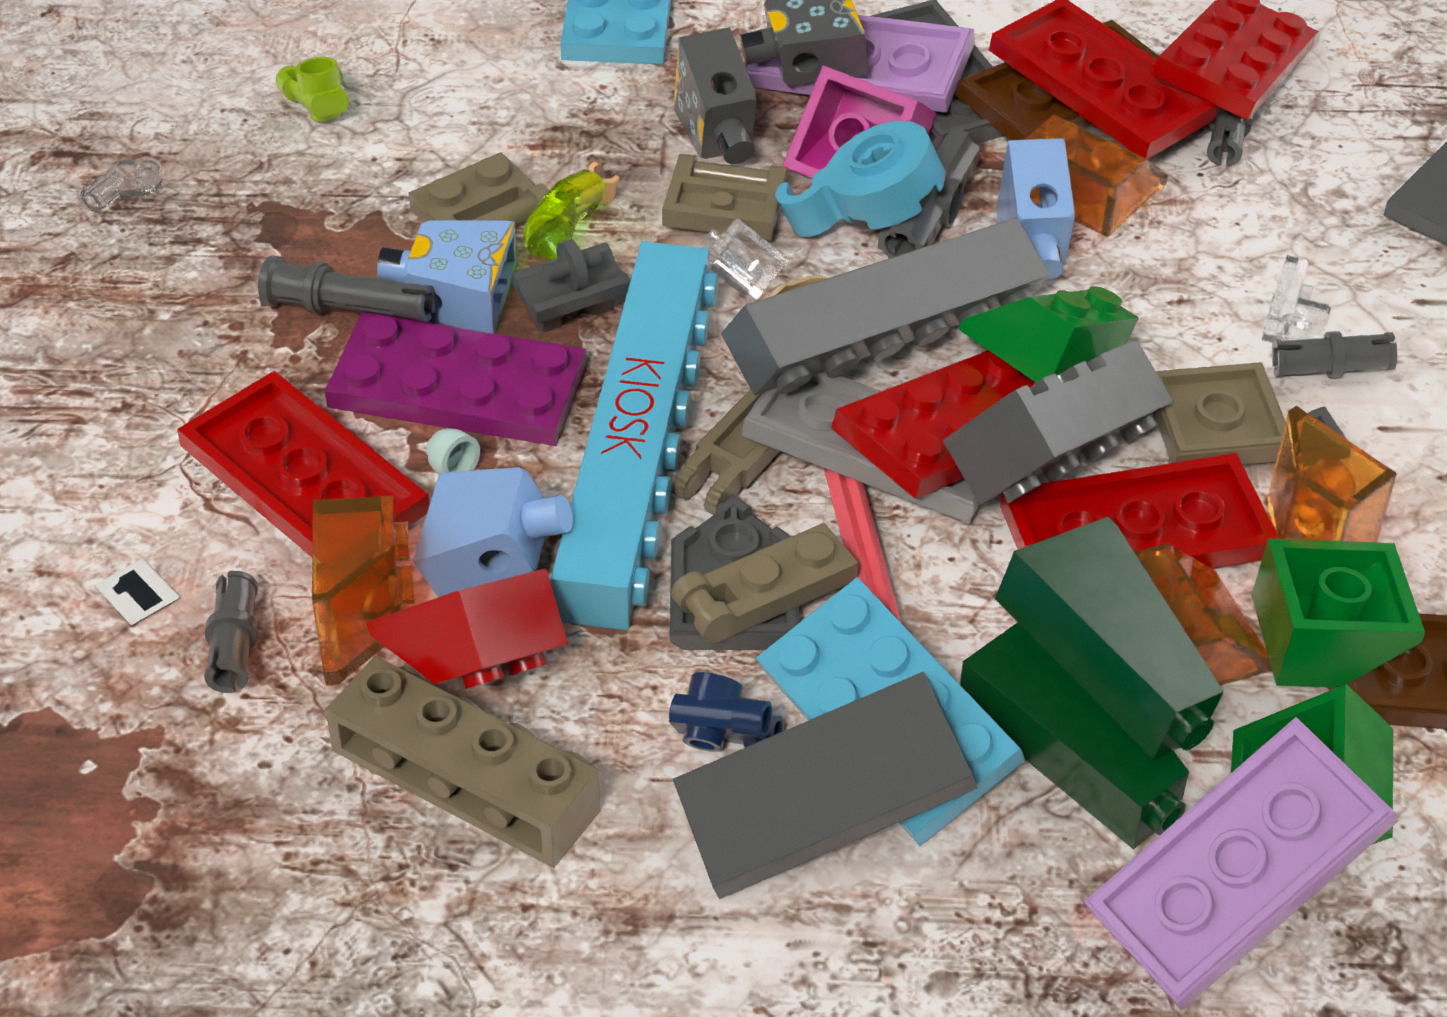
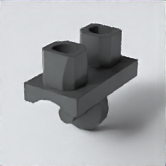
M572 239L557 244L556 259L512 273V285L525 304L528 314L538 331L542 333L560 328L565 320V314L584 309L585 313H591L595 316L613 310L615 298L627 294L631 281L629 276L619 268L607 242L580 250L579 246Z

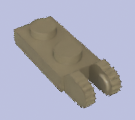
M750 389L696 444L695 452L686 461L685 465H682L681 469L678 470L672 482L673 486L671 489L674 495L684 500H689L694 492H697L703 486L711 470L720 476L706 493L703 506H705L704 510L714 515L719 504L733 494L737 496L741 487L746 488L780 452L741 436L744 419L761 394L754 396Z

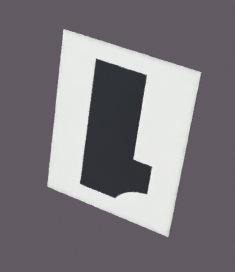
M143 558L94 585L131 626L181 598Z

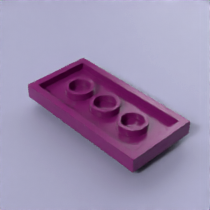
M362 312L326 386L327 408L557 446L587 367L586 349Z

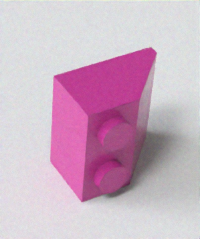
M823 65L782 166L788 167L789 170L813 178L818 171L827 166L837 150L855 135L873 126L892 121H912L924 127L927 134H929L937 113L915 99Z

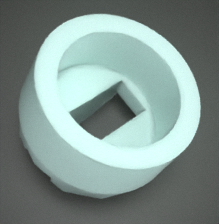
M445 428L435 432L428 440L426 454L428 455L430 466L438 474L471 471L475 469L479 461L480 446L478 441L467 433L458 429Z

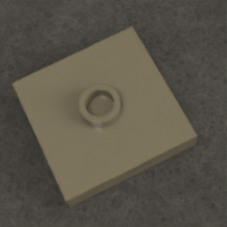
M1262 362L1156 371L1173 400V403L1154 414L1171 463L1237 453L1243 465L1292 460L1295 443Z

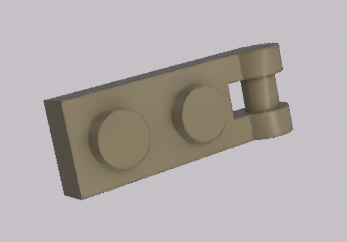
M821 523L703 575L696 571L687 573L675 582L671 590V596L683 612L692 613L695 616L694 626L703 639L708 643H716L849 584L858 577L859 563L825 523Z

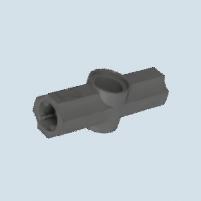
M951 128L947 133L937 135L932 142L946 172L944 186L940 192L932 188L929 194L919 201L923 209L919 214L897 225L881 228L878 234V248L884 251L888 258L931 245L942 226L949 228L953 225L961 206L964 187L976 168L980 156V146L972 141L968 132Z

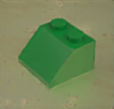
M1091 286L1088 290L1072 292L1059 290L1056 294L1028 297L962 319L958 330L1034 382H1038L1042 378L1054 373L1057 376L1083 361L1087 363L1100 354L1127 344L1139 317L1121 306L1122 299L1115 293L1102 287Z
M1268 538L1251 596L1276 685L1340 687L1423 641L1425 630L1395 543Z
M1347 684L1233 730L1231 773L1296 717L1393 810L1394 729ZM1393 826L1373 844L1392 838Z

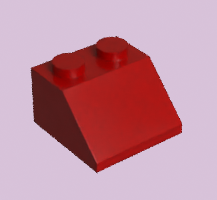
M546 568L458 590L366 622L371 637L431 682L438 684L462 676L465 689L503 678L502 664L506 665L509 676L547 665L543 652L569 644Z

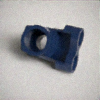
M707 672L692 674L687 695L676 693L670 705L669 723L679 734H684L682 741L686 745L703 751L719 752L722 750L723 742L742 744L744 747H748L783 732V719L781 716L773 715L770 701L741 698L743 685L734 679L719 674Z

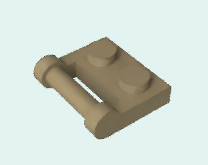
M502 152L408 192L410 210L423 223L428 220L514 221L516 225L532 217L536 220H541L554 214L556 209L550 190L544 184L536 185Z
M679 154L662 208V226L689 231L735 235L743 238L772 240L780 210L775 194L780 184L788 182V167L771 165L770 170L700 162L697 161L696 155Z

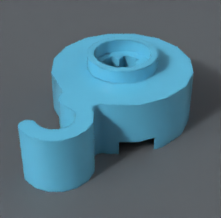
M892 121L873 126L855 135L841 146L827 166L813 176L812 185L804 193L795 196L789 183L784 182L777 187L775 196L794 233L800 237L819 235L827 231L840 219H845L851 224L853 220H863L867 222L870 229H880L897 225L919 214L923 210L919 201L929 194L932 188L939 192L944 186L946 172L924 127L912 121Z

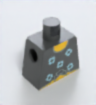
M766 0L764 8L767 28L740 34V42L746 65L776 59L783 82L789 85L816 82L823 65L853 77L870 75L865 33L852 0Z
M731 28L679 37L673 107L678 119L699 157L709 159L723 156L724 160L729 164L745 162L753 155L755 150L752 139L757 101ZM711 80H712L713 83H714V90H713V88L711 87V83H710Z

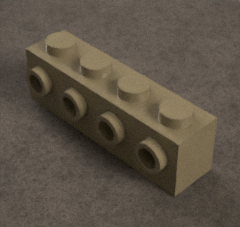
M374 656L326 708L332 751L552 868L557 866L600 812L599 769L593 767L585 758L574 752H563L536 738L524 726L517 723H507L479 709L473 701L463 695H452L426 682L417 672L410 668L397 667Z

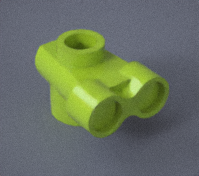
M325 56L310 58L300 62L297 66H285L276 75V85L283 95L290 101L301 103L309 111L310 118L314 121L325 122L336 119L348 108L349 99L341 84L343 75L338 68L337 61L333 58Z

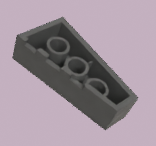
M1134 340L1100 354L1087 363L1083 361L1057 376L1054 373L1042 378L1030 388L1028 385L1014 390L943 439V442L979 505L1001 494L1004 495L1008 503H1011L1041 486L1037 478L1038 475L1044 473L1050 483L1081 465L1077 455L1083 453L1086 460L1091 462L1120 445L1116 437L1118 434L1121 433L1127 443L1156 427L1158 424L1153 414L1173 403V400L1138 340Z

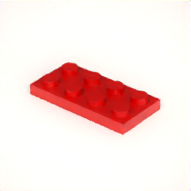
M1055 0L991 35L989 45L991 53L1143 160L1156 155L1216 118L1219 106L1152 75L1157 62L1155 58L1069 0Z
M1215 0L1159 55L1152 75L1249 120L1311 50L1319 31L1307 26L1306 21L1300 16L1290 12H1277L1260 4V0Z
M988 350L837 408L831 429L916 499L964 478L945 446L943 439L1014 390L1028 385L1030 388L1036 382Z
M272 371L177 429L180 446L333 576L425 516L430 506L428 493L276 371Z
M1237 453L1041 483V486L1011 503L1007 502L1003 494L1001 495L1000 508L1017 550L1109 517L1118 526L1151 578L1262 560L1268 538L1280 539Z

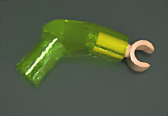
M593 162L588 170L583 169L557 181L535 207L525 224L523 236L529 253L533 256L542 257L546 261L556 259L557 244L568 239L573 240V233L578 222L595 210L599 204H609L615 199L620 176L615 175L610 179L601 178L603 166L600 163Z

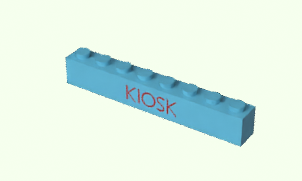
M641 241L570 505L573 525L571 531L562 535L551 576V587L563 623L629 631L634 606L646 605L650 569L644 568L646 558L656 559L658 554L661 524L655 521L656 513L666 514L668 511L671 477L665 475L667 469L677 470L681 434L675 432L677 426L687 427L691 392L685 390L687 385H697L700 369V351L695 350L696 345L706 346L709 331L710 314L709 311H704L705 306L715 307L717 299L718 273L709 272V248Z

